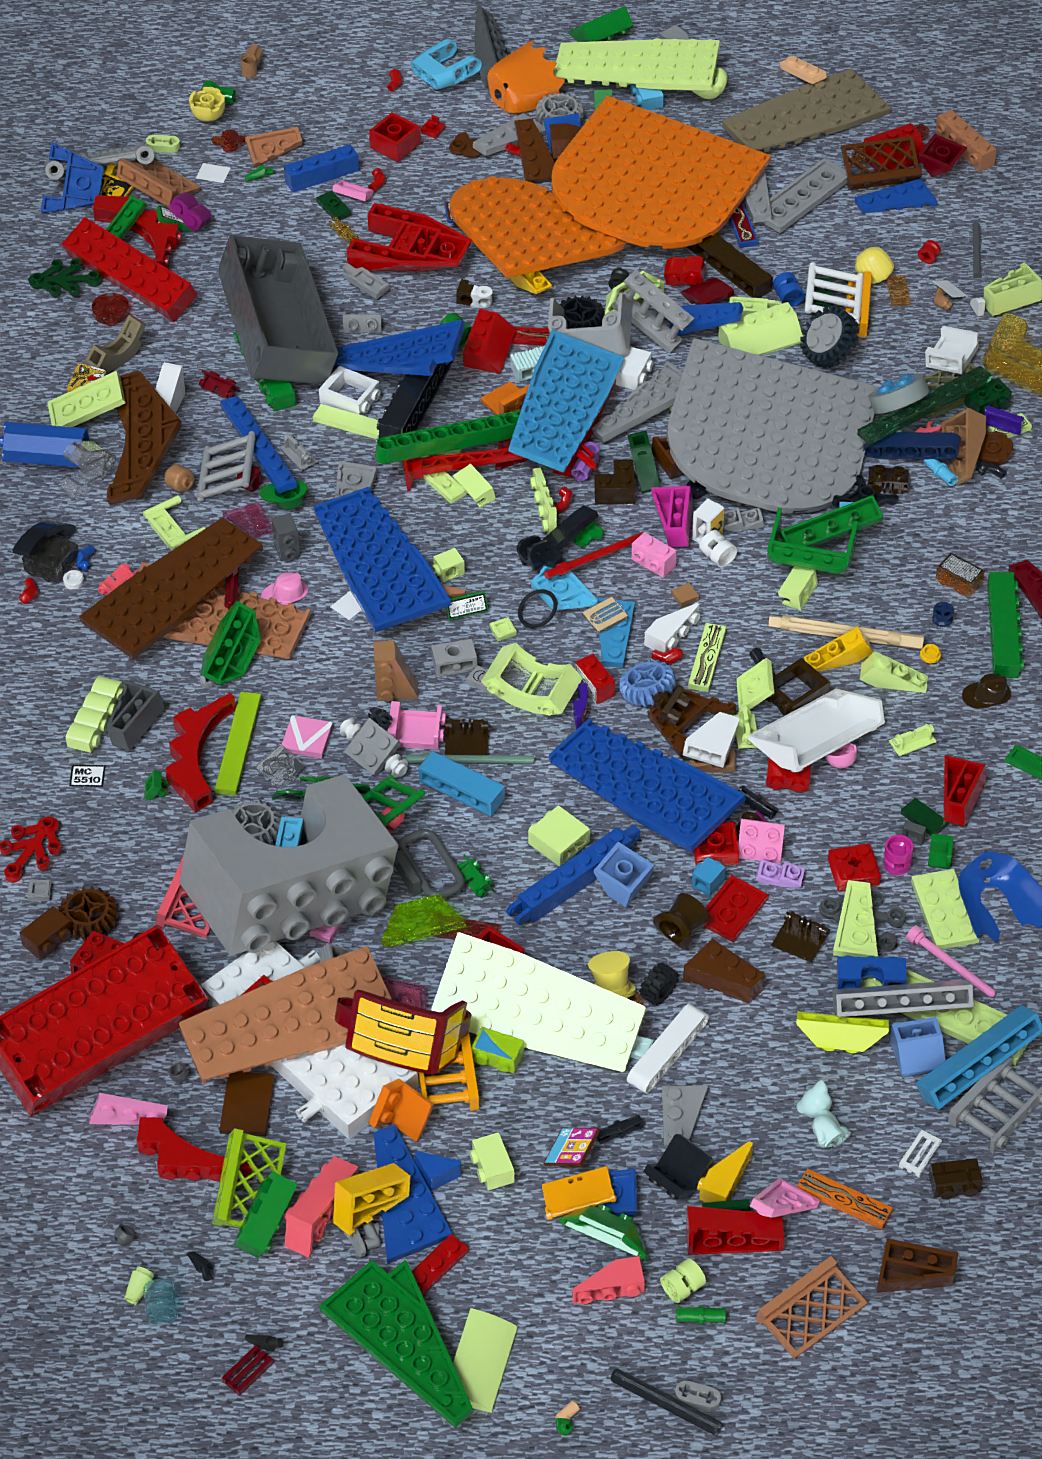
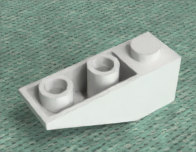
M695 603L656 619L645 631L644 645L661 652L675 648L679 639L687 635L689 628L693 624L696 625L700 619L699 604Z

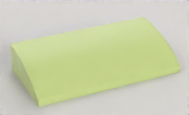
M470 1308L453 1365L472 1407L492 1413L518 1326L495 1315Z

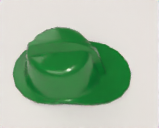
M296 480L297 488L278 493L273 484H269L260 490V497L265 501L275 503L280 508L286 510L294 509L304 503L303 495L307 492V485L303 481Z

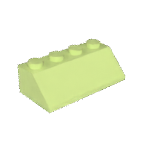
M786 302L742 316L741 321L719 326L718 340L723 346L762 356L803 343L800 341V337H803L797 314L790 304Z

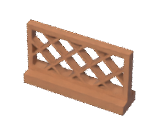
M126 159L119 160L116 175L118 178L167 207L176 196L184 192L192 195L201 190V187L154 159L149 164H142L138 160L131 162Z
M832 1256L761 1307L755 1317L761 1326L764 1324L794 1360L868 1303L836 1267L837 1262ZM835 1276L841 1283V1289L827 1288L828 1280ZM813 1291L823 1292V1303L809 1301L810 1293ZM827 1293L840 1295V1305L826 1304ZM844 1295L852 1296L858 1304L854 1307L843 1306ZM792 1306H805V1317L791 1315ZM809 1307L822 1308V1319L808 1317ZM826 1309L839 1311V1319L836 1321L825 1320ZM776 1318L787 1319V1330L777 1329L772 1321ZM791 1320L804 1322V1333L790 1331ZM808 1322L821 1324V1332L819 1334L807 1333ZM790 1336L803 1338V1346L795 1350L789 1343Z

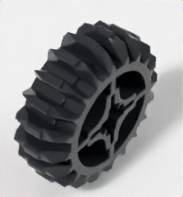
M575 295L574 298L567 297V300L561 301L560 306L564 309L567 329L602 326L605 311L602 304L597 302V299L591 300L590 296L584 298L583 295L581 297Z

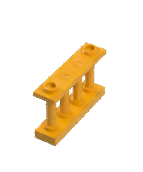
M468 1032L460 1040L461 1051H458L457 1059L452 1062L463 1065L464 1070H460V1073L424 1077V1073L418 1072L421 1095L433 1104L464 1101V1103H469L470 1111L479 1110V1095ZM461 1082L466 1084L467 1089H463V1092L427 1096L426 1086Z

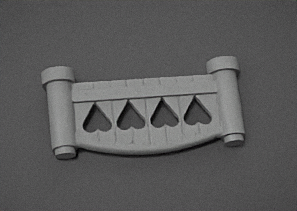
M138 142L133 147L96 151L78 156L84 157L98 165L117 162L121 159L129 160L135 158L142 164H149L154 159V151L145 142ZM48 157L45 161L46 175L50 179H59L62 177L64 170H67L68 163L49 160Z

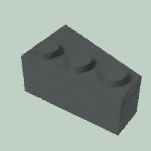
M125 680L123 692L118 696V705L113 709L106 729L113 746L130 751L165 708L158 690Z

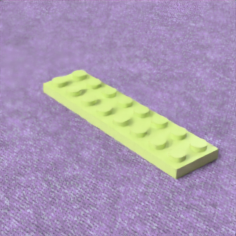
M906 969V984L934 982ZM866 978L861 981L860 987L882 986L880 981L875 978ZM974 999V1007L900 1012L915 1020L936 1017L941 1032L967 1044L1007 1016V1014ZM1028 1044L1012 1055L1013 1065L1016 1066Z

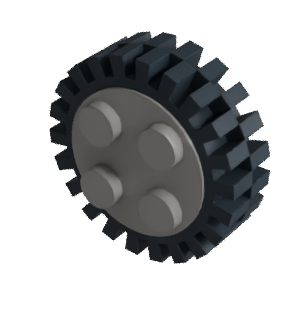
M829 306V309L827 307L823 308V313L818 310L816 312L817 317L813 315L810 317L812 322L811 324L806 322L805 326L808 329H803L802 334L805 336L800 337V341L803 342L800 344V347L803 349L802 353L809 360L823 368L827 366L831 368L833 363L836 366L839 365V359L844 362L846 360L844 355H851L850 347L855 349L856 344L853 341H858L859 338L855 335L859 333L856 319L840 307Z

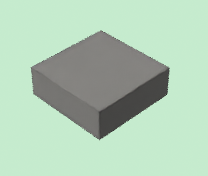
M29 880L28 901H50L52 881Z

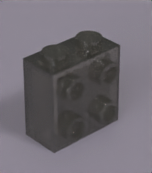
M53 535L41 542V551L30 557H22L24 571L29 575L41 577L47 582L59 584L64 574L70 571L77 562L78 544Z

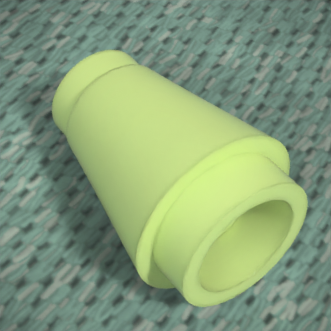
M137 1267L135 1271H132L124 1299L137 1305L138 1301L153 1284L154 1274L143 1267Z

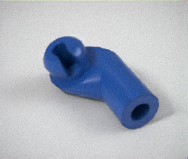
M88 545L78 552L76 566L79 570L88 571L90 569L89 565L91 563L87 561V558L95 553V548L92 545Z

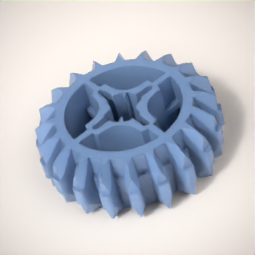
M650 659L648 662L642 661L640 664H634V667H628L627 672L622 673L623 677L620 678L619 684L620 692L625 701L629 702L630 705L635 704L636 707L643 705L645 708L647 705H654L653 697L657 692L668 691L672 695L673 690L676 688V678L670 665H666L665 662L660 663L659 660L652 662Z

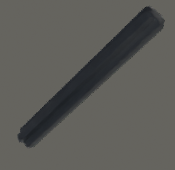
M618 1368L613 1371L611 1375L613 1383L713 1435H717L721 1430L722 1423Z

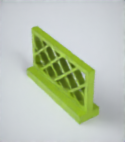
M236 1128L232 1130L228 1137L212 1220L213 1225L241 1228L244 1219L241 1221L231 1220L230 1216L231 1211L236 1207L240 1208L245 1217L248 1213L242 1203L250 1198L254 1199L257 1191L253 1192L247 1180L256 1175L259 1181L262 1182L264 1178L260 1172L268 1167L273 1172L281 1175L286 1143L243 1133L244 1130ZM244 1142H253L258 1151L249 1156L243 1148ZM268 1147L278 1148V1158L271 1161L264 1150ZM260 1153L267 1165L258 1170L251 1158ZM247 1161L254 1173L244 1178L239 1169L240 1165ZM243 1184L250 1195L240 1201L235 1190L236 1187Z

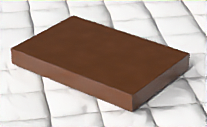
M249 1072L229 1074L219 1127L220 1134H230L236 1128L244 1130L243 1133L266 1137L275 1080L274 1074Z

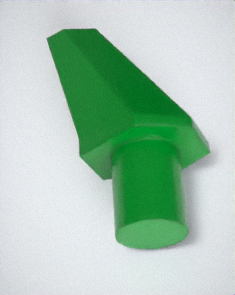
M261 165L247 174L245 181L261 179L265 175H273V168H265L264 165Z

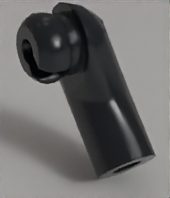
M981 461L976 467V471L981 475H985L988 470L1002 479L1007 474L1006 470L991 462Z

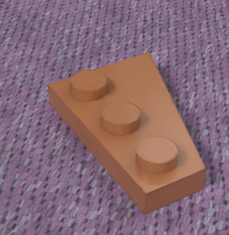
M298 127L248 136L245 137V142L253 167L256 168L301 146L302 138Z

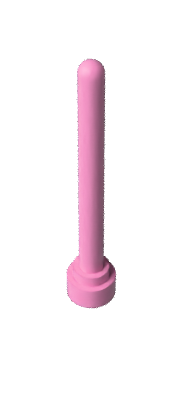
M917 925L911 928L906 936V940L913 945L923 946L963 978L969 980L988 997L992 998L996 995L993 988L928 940L923 929Z

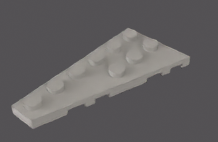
M667 361L661 371L657 370L653 373V378L650 381H644L626 397V402L623 405H617L612 415H606L592 428L593 435L604 443L673 406L683 372Z

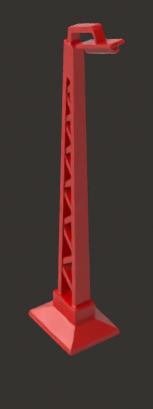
M581 443L575 455L591 469L597 471V464L592 461L594 453ZM509 448L403 460L407 492L411 491L413 480L423 478V475L463 469L469 464L476 467L525 458L509 452Z

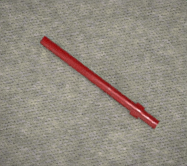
M644 532L572 561L561 562L555 568L545 571L544 576L546 579L557 575L567 574L571 569L632 545Z

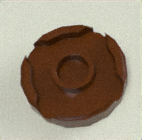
M987 432L977 460L997 465L1006 463L1013 454L1012 440L1001 432Z

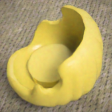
M869 247L863 250L855 261L857 274L862 273L864 275V271L872 272L871 284L886 280L894 269V263L891 258L879 247Z

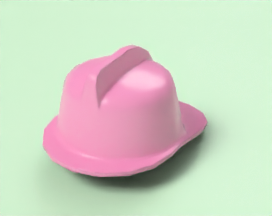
M285 572L276 578L275 583L263 590L261 598L269 600L272 597L277 599V603L288 605V603L304 598L308 593V587L301 580L299 573Z

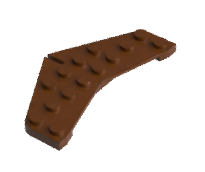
M139 371L120 375L125 404L116 408L125 430V446L114 481L108 487L107 502L110 505L141 497L145 493L182 426L178 416Z

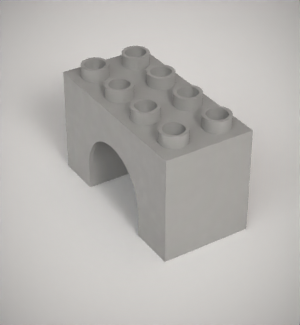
M345 774L307 785L300 817L303 818L304 825L300 844L296 847L273 846L257 840L242 827L230 809L190 820L179 883L230 956L247 950L250 953H256L263 950L269 943L284 938L296 940L309 930L324 925L335 927L346 918L361 913L372 915L380 911L386 904V896L391 875L394 871L393 866L398 844Z

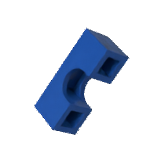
M838 956L836 968L837 989L859 988L861 981L866 978H875L880 981L882 986L906 984V958Z

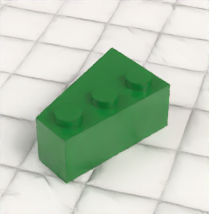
M272 1171L261 1182L233 1246L257 1258L264 1252L268 1253L273 1243L271 1237L280 1228L283 1221L281 1217L284 1211H287L292 1201L291 1197L298 1184Z

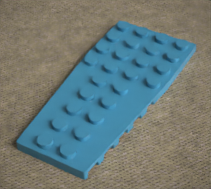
M552 329L535 366L508 451L564 472L607 400L625 357Z

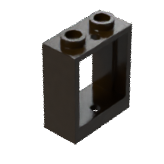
M800 658L773 676L774 694L766 698V700L778 707L783 715H787L828 693L830 681L803 658ZM798 677L811 690L792 701L779 688L793 678Z

